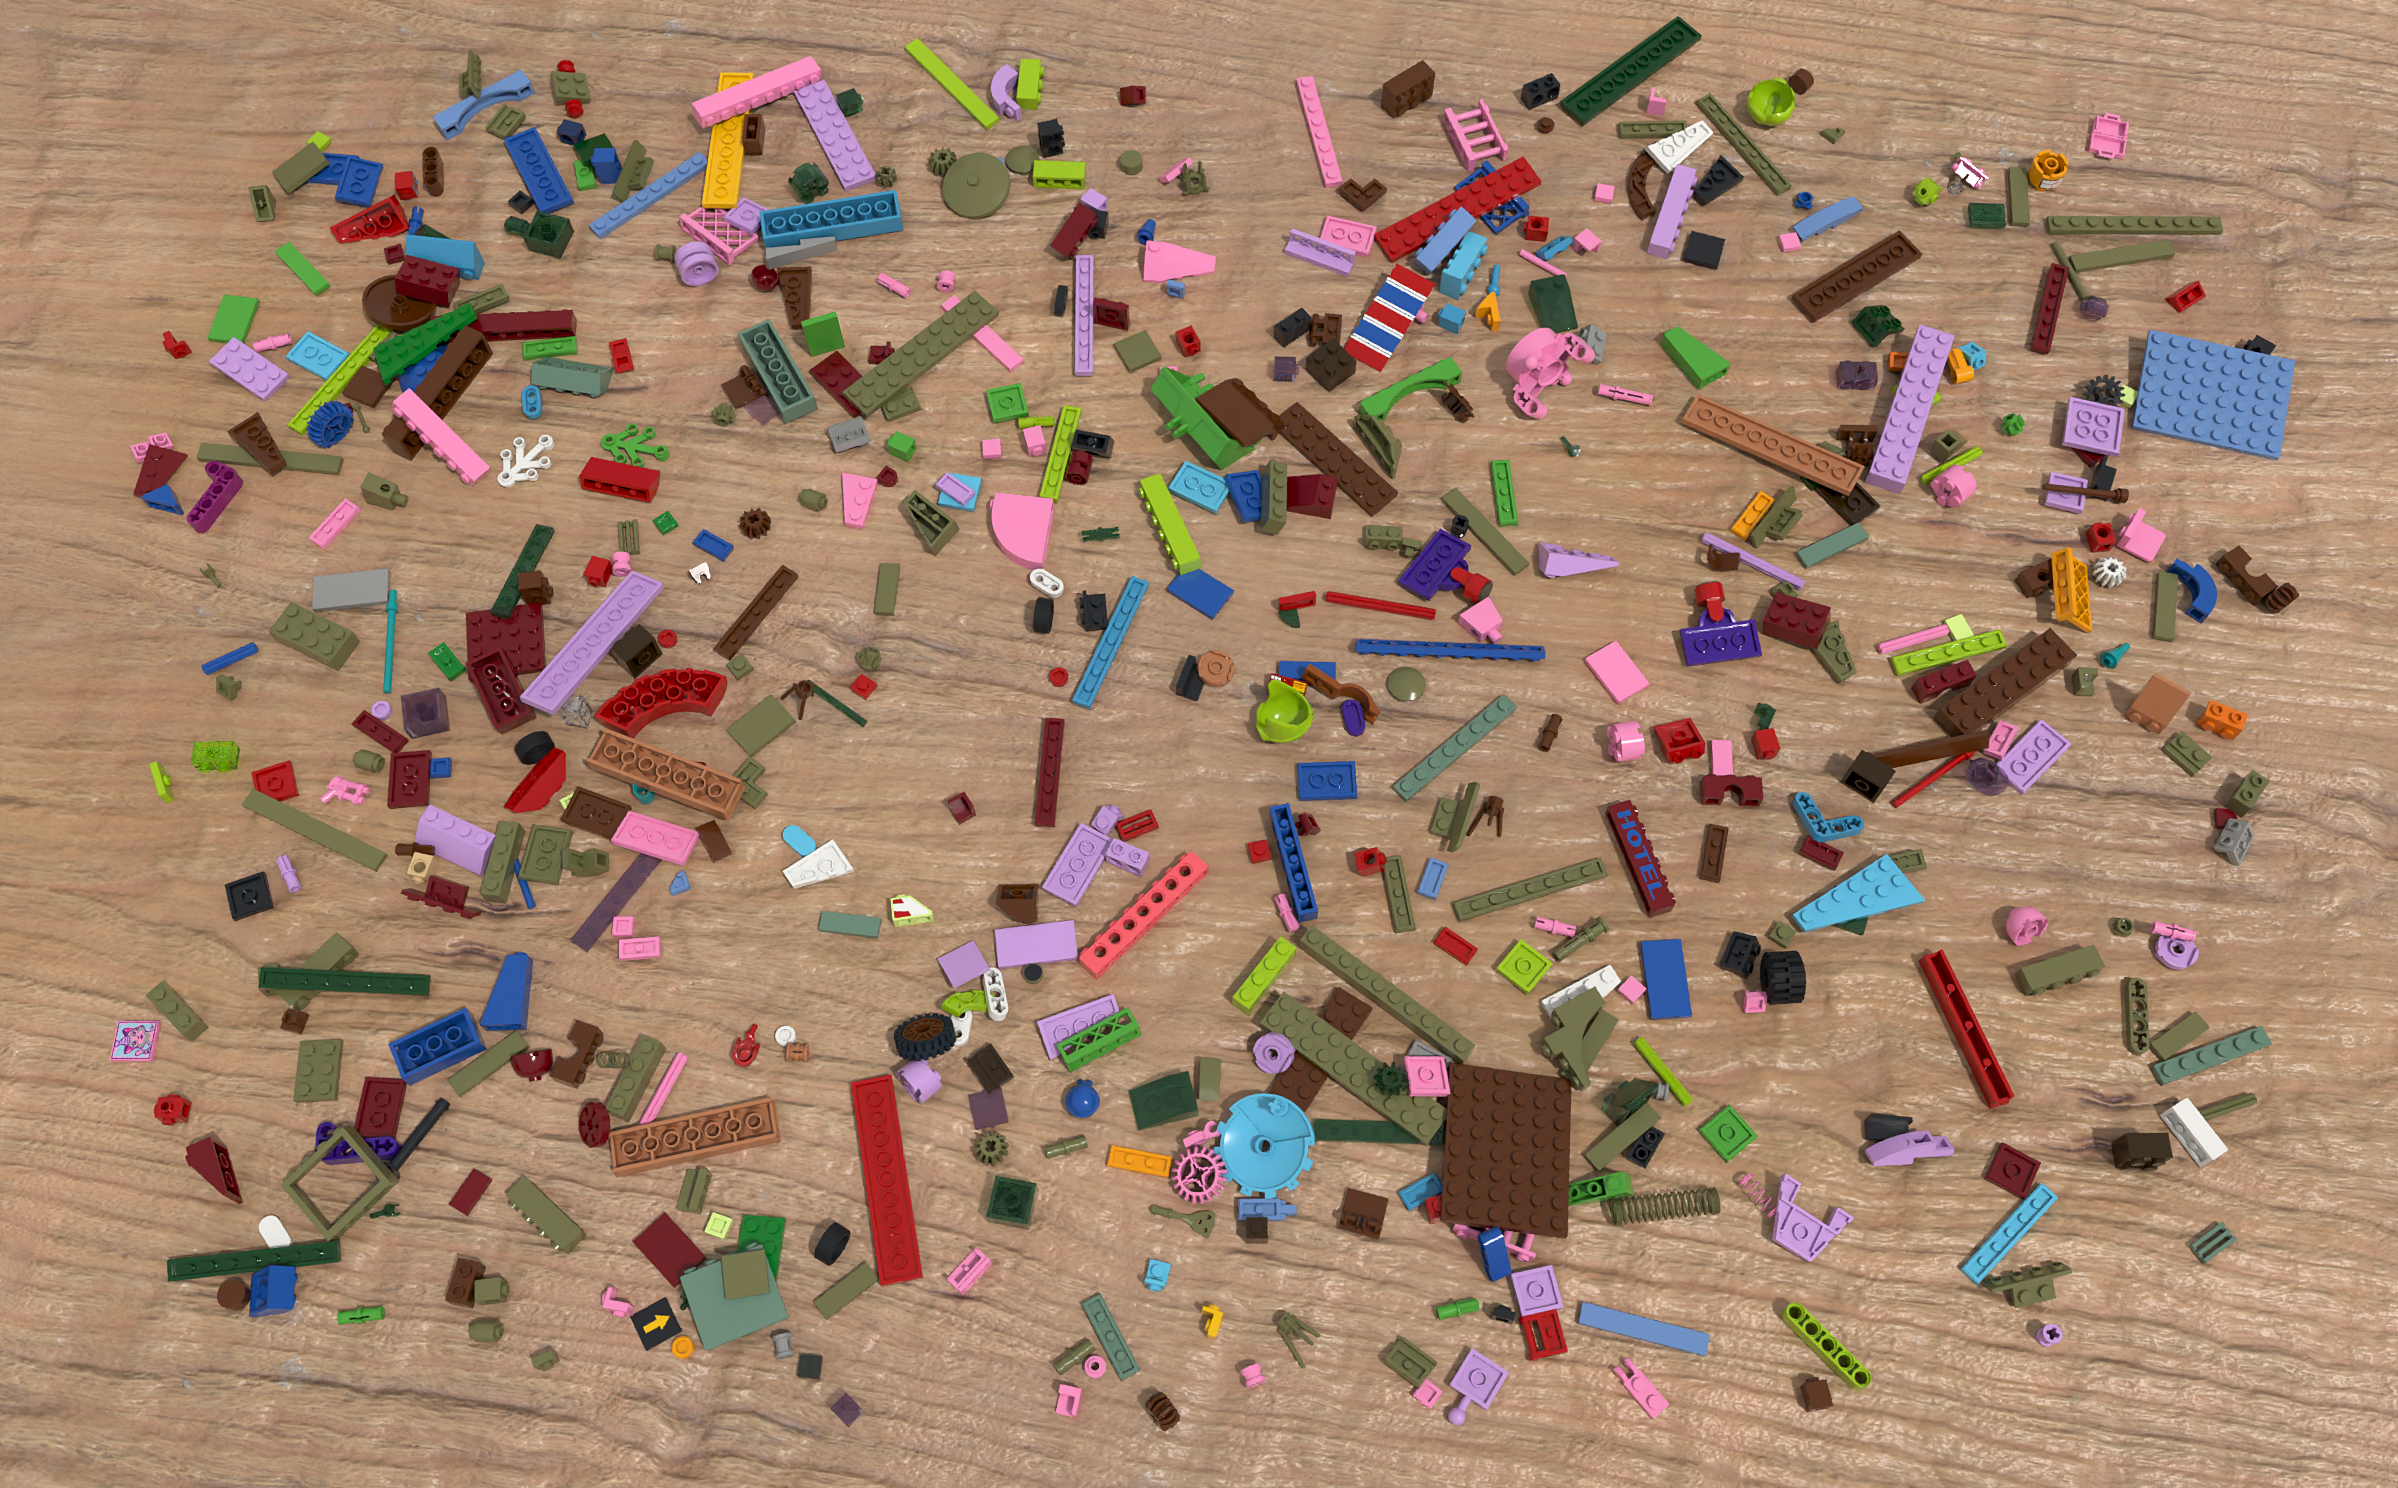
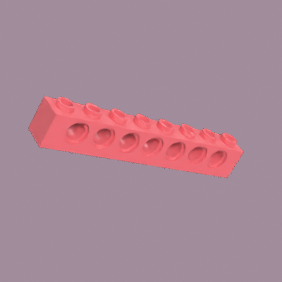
M1193 851L1188 855L1184 854L1174 868L1170 867L1160 881L1157 880L1152 884L1151 890L1147 894L1143 893L1136 900L1137 903L1132 908L1128 907L1118 921L1115 920L1109 925L1107 932L1098 935L1094 940V944L1090 948L1086 947L1080 953V965L1096 980L1101 977L1209 873L1208 865ZM1183 871H1187L1190 873L1188 876L1185 877L1180 875V873ZM1169 884H1173L1176 886V888L1173 890H1169L1166 888V886ZM1156 897L1162 899L1160 903H1154L1152 900ZM1140 911L1148 912L1144 917L1138 915ZM1127 924H1132L1134 928L1131 930H1126L1124 926ZM1115 937L1120 939V941L1115 944L1110 942V940ZM1104 951L1106 954L1103 957H1097L1096 953Z

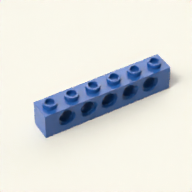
M1286 803L1270 807L1269 817L1297 921L1301 923L1317 919L1318 908L1290 805Z

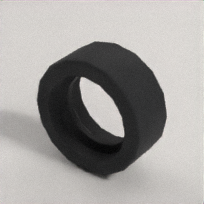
M1037 598L1033 618L1034 632L1050 633L1054 615V600L1052 598Z
M537 731L523 737L516 744L515 752L523 764L531 765L536 764L546 754L550 753L555 744L547 732Z
M836 1222L831 1224L819 1240L814 1257L828 1266L832 1265L845 1249L850 1238V1230Z

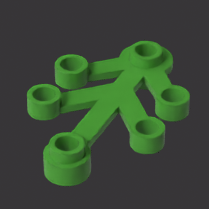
M631 423L627 426V430L617 435L607 434L601 439L602 447L607 451H612L615 461L626 464L627 459L624 454L620 453L618 448L625 449L632 460V464L639 467H644V462L635 451L653 454L661 462L668 460L670 457L666 446L658 445L657 447L640 444L656 436L653 427H646L644 433L629 441H622L629 436L638 434L639 429L637 425Z

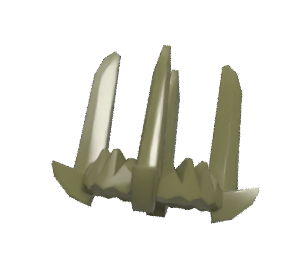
M1200 160L1198 161L1197 172L1192 171L1191 173L1190 171L1187 173V164L1184 163L1182 173L1178 175L1182 180V187L1185 190L1183 194L1186 196L1190 193L1208 192L1210 189L1207 186L1205 169L1202 168ZM1197 179L1199 183L1193 185L1190 180Z

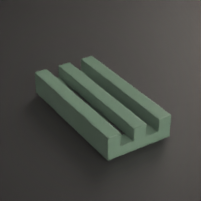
M2223 1222L2216 1225L2189 1246L2203 1264L2237 1240L2235 1236L2230 1234L2231 1231L2224 1227L2225 1224ZM2218 1230L2222 1232V1234H2220L2218 1237H2216L2202 1249H2197L2198 1245H2200L2202 1242H2204ZM2224 1237L2228 1239L2206 1257L2202 1255Z

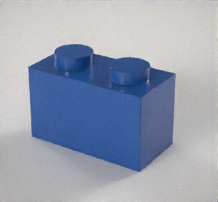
M594 148L591 164L595 166L596 177H599L601 184H616L622 166L615 148Z

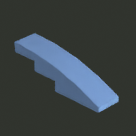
M1852 196L1807 217L1794 225L1793 230L1801 241L1804 242L1814 234L1820 235L1831 227L1833 229L1864 209L1857 199Z

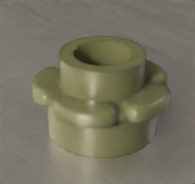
M2120 918L2113 923L2114 931L2117 935H2123L2124 937L2131 935L2134 925L2130 919Z

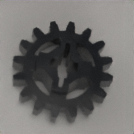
M2103 375V378L2097 376L2096 381L2090 380L2091 386L2086 385L2084 388L2088 391L2082 394L2087 396L2085 400L2094 402L2092 395H2094L2095 402L2105 404L2107 401L2111 402L2110 406L2118 407L2117 404L2123 403L2120 397L2125 396V394L2121 393L2124 387L2118 386L2121 381L2114 382L2115 377L2112 376L2108 379V375ZM2099 383H2105L2102 388L2096 387ZM2106 391L2105 395L2107 397L2102 398L2103 395L2101 394V392Z

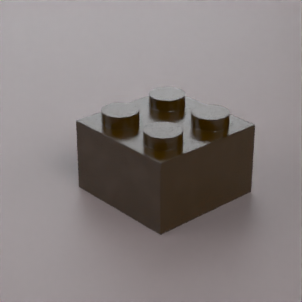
M1331 339L1306 357V370L1330 392L1355 374L1357 361L1337 341Z
M640 624L631 628L627 635L615 642L611 648L619 665L634 679L662 655L655 638Z
M1861 750L1840 783L1874 803L1896 771L1889 764L1876 759L1871 753Z
M2126 1133L2111 1143L2115 1168H2123L2124 1171H2133L2137 1168H2144L2145 1171L2157 1170L2158 1166L2165 1165L2168 1160L2173 1158L2168 1133Z

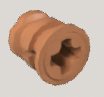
M788 1042L787 1062H790L791 1059H794L796 1062L800 1060L808 1062L809 1044L803 1046L801 1043H796V1045H792V1042Z

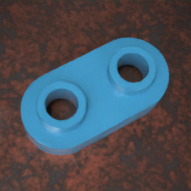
M534 385L527 386L522 391L523 412L529 419H536L543 412L542 395L539 388Z

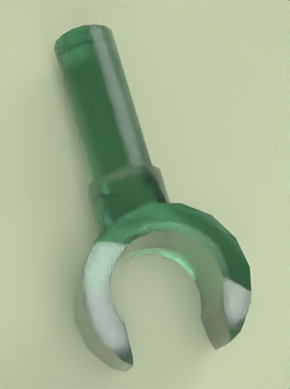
M1562 436L1561 440L1567 446L1569 456H1580V446H1572Z
M387 1204L384 1210L370 1214V1218L373 1219L380 1216L398 1217L400 1213H394V1209L400 1205Z

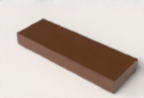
M1709 823L1699 879L1715 883L1720 882L1728 827Z

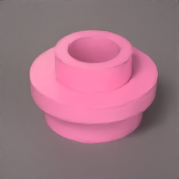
M1091 1356L1085 1362V1372L1091 1378H1099L1106 1371V1363L1099 1356ZM1093 1363L1099 1364L1098 1370L1091 1369Z

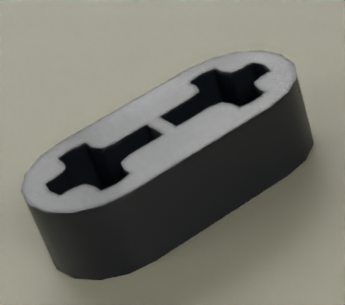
M1058 285L1054 315L1064 316L1068 286Z

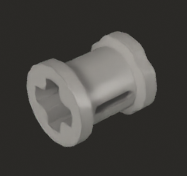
M782 1333L772 1337L777 1350L776 1360L790 1358L795 1355L791 1347V1333Z

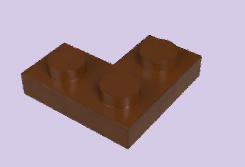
M1350 178L1339 187L1338 192L1363 212L1387 193V188L1376 179H1373L1362 188Z

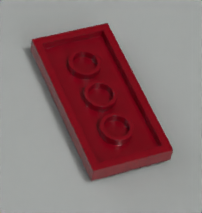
M835 351L809 371L818 383L854 419L861 412L843 396L842 392L863 376L838 351Z

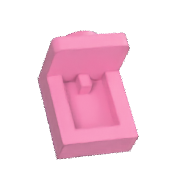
M608 1287L607 1292L602 1297L603 1308L608 1312H613L612 1315L615 1317L625 1318V1315L633 1316L635 1307L629 1303L616 1301L618 1290L614 1287Z

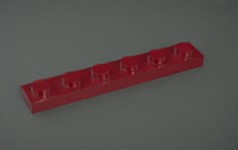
M2051 263L2030 350L2044 354L2050 352L2069 267Z
M1045 718L1035 819L1036 827L1055 828L1065 719Z

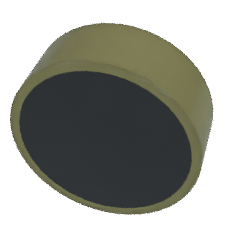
M1030 963L1023 970L1024 979L1030 984H1037L1043 979V969L1037 963Z

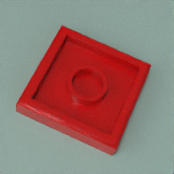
M290 760L251 772L255 790L279 802L299 796L293 765Z

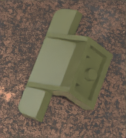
M1477 782L1468 783L1461 803L1444 797L1441 798L1430 834L1450 840L1447 848L1449 852L1457 851L1462 845L1480 789V784Z

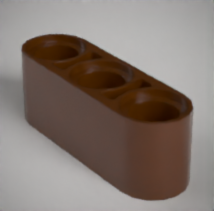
M427 147L423 151V182L429 194L433 197L440 196L444 192L443 160L435 147Z

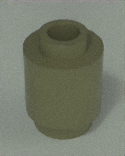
M810 488L803 489L799 496V502L803 506L817 511L825 509L828 504L826 494Z
M364 749L359 750L353 756L355 767L373 773L380 772L385 764V759L380 754Z
M495 1320L472 1322L469 1329V1337L471 1340H475V1342L497 1343L504 1335V1326L501 1325L500 1321Z

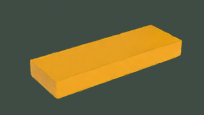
M1760 491L1733 525L1730 532L1746 541L1775 504L1776 500Z
M1111 1145L1107 1167L1168 1178L1172 1157Z

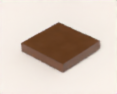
M361 366L342 393L345 397L375 408L393 383V379L391 378L392 382L386 385L382 380L381 373Z

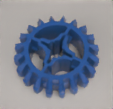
M332 400L329 403L325 402L323 406L319 405V409L310 416L311 420L307 422L309 426L306 428L308 431L307 435L315 444L323 448H330L332 444L336 445L337 442L341 441L350 432L349 429L353 426L351 423L354 421L352 418L353 413L341 402H334Z

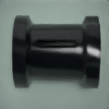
M1457 515L1453 518L1451 528L1453 536L1463 538L1466 535L1469 525L1468 518L1463 515Z

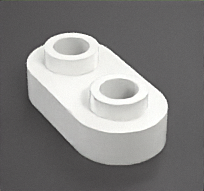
M1035 569L1031 572L1030 581L1033 587L1052 598H1057L1063 594L1064 586L1060 579L1044 569Z
M971 1011L964 1012L966 1014L964 1018L954 1015L951 1017L955 1033H962L961 1037L956 1038L955 1047H962L969 1041L973 1020Z

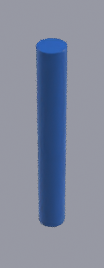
M517 858L514 872L527 907L530 910L536 907L527 881L519 880L518 878L521 864Z

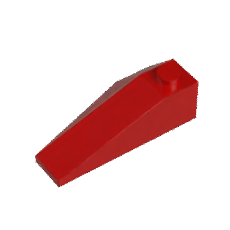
M394 194L330 227L339 243L395 236L409 229V224L405 211Z

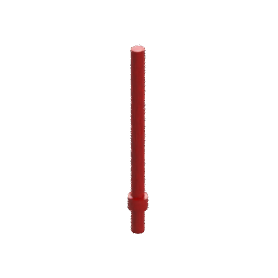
M1976 751L1959 754L1892 801L1893 807L1898 808L1962 761L1969 760Z

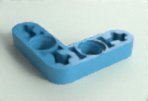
M1805 792L1797 793L1793 799V807L1812 839L1817 842H1826L1858 835L1864 827V821L1855 815L1825 821L1812 797ZM1807 814L1813 815L1816 820L1809 819ZM1833 826L1840 827L1842 832L1834 830Z

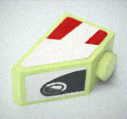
M902 894L897 895L895 898H890L892 919L895 927L935 922L932 911L912 896Z

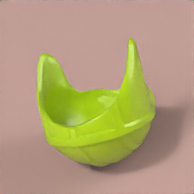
M1271 680L1268 684L1269 698L1266 702H1262L1257 709V722L1255 723L1257 731L1263 741L1288 743L1298 740L1308 731L1313 722V709L1299 691L1279 680Z

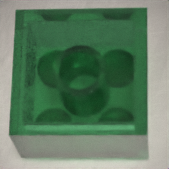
M537 211L523 238L529 251L561 258L574 233V229L569 218Z
M995 1176L986 1216L988 1222L1030 1230L1038 1193L1037 1183Z

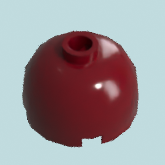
M552 1049L512 1055L511 1063L513 1070L519 1077L529 1078V1082L542 1080L541 1076L547 1074L553 1065Z

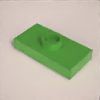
M581 160L574 161L579 191L597 188L593 166H584Z

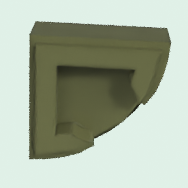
M1826 128L1820 135L1832 144H1835L1844 135L1845 130L1841 128Z

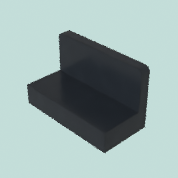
M2106 456L2101 459L2096 467L2090 486L2091 489L2111 490L2117 469L2106 465L2108 458ZM2091 496V497H2093V498H2096V499H2099V500H2102V501H2105V502H2106V500L2108 499V498H2105V497Z
M1188 655L1176 685V695L1198 701L1205 683L1198 676L1196 657Z
M1870 1114L1865 1119V1140L1883 1141L1897 1135L1909 1133V1125L1913 1122V1118Z

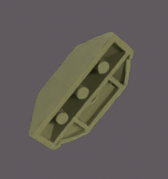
M1375 415L1355 416L1353 427L1390 478L1394 479L1401 456V442L1399 439H1395L1391 428L1388 425L1386 426Z

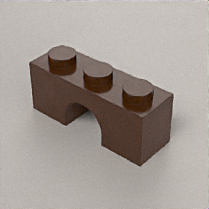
M2239 545L2223 555L2215 565L2231 581L2233 586L2237 587L2244 597L2255 606L2273 593L2278 586L2266 573L2258 577L2248 574L2245 567L2252 558Z
M576 1020L568 1039L573 1045L579 1046V1052L576 1057L570 1060L558 1058L550 1075L555 1082L578 1089L579 1085L584 1082L586 1070L594 1061V1053L603 1042L604 1033L599 1027Z

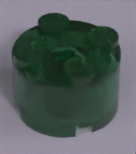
M810 163L802 164L793 171L794 176L792 178L789 177L788 180L791 188L800 200L806 204L812 203L815 197L823 196L829 191L827 188L829 181L816 163H813L814 165Z

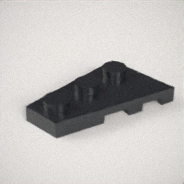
M1720 155L1715 165L1711 167L1709 173L1694 190L1693 196L1705 206L1742 182L1744 176Z

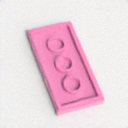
M628 811L612 837L611 842L613 845L684 866L700 836L698 831Z

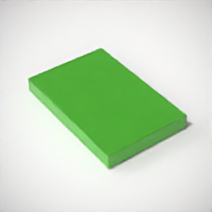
M223 295L208 335L209 341L228 343L235 337L244 344L260 303L259 300L250 297Z
M836 312L801 322L811 357L845 347Z

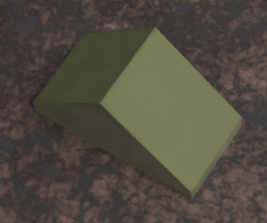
M268 186L248 187L256 221L275 220L276 200Z

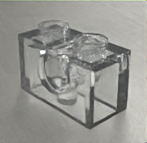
M572 694L557 711L565 725L588 729L593 714L584 696Z

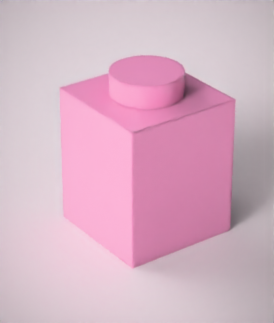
M1041 426L1023 429L1029 457L1047 453Z

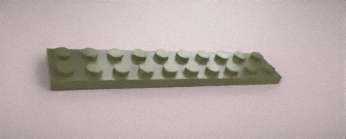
M973 291L842 392L843 396L868 418L985 325L998 317L999 311L979 293Z
M1283 992L1261 1020L1260 1026L1269 1032L1284 1035L1289 1039L1297 1053L1425 1146L1428 1145L1446 1120L1445 1107L1431 1097L1409 1096L1406 1079L1287 993Z

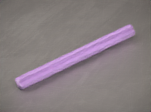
M1708 532L1702 538L1703 543L1707 545L1712 544L1715 549L1723 553L1739 552L1740 561L1782 582H1790L1798 590H1801L1805 584V580Z

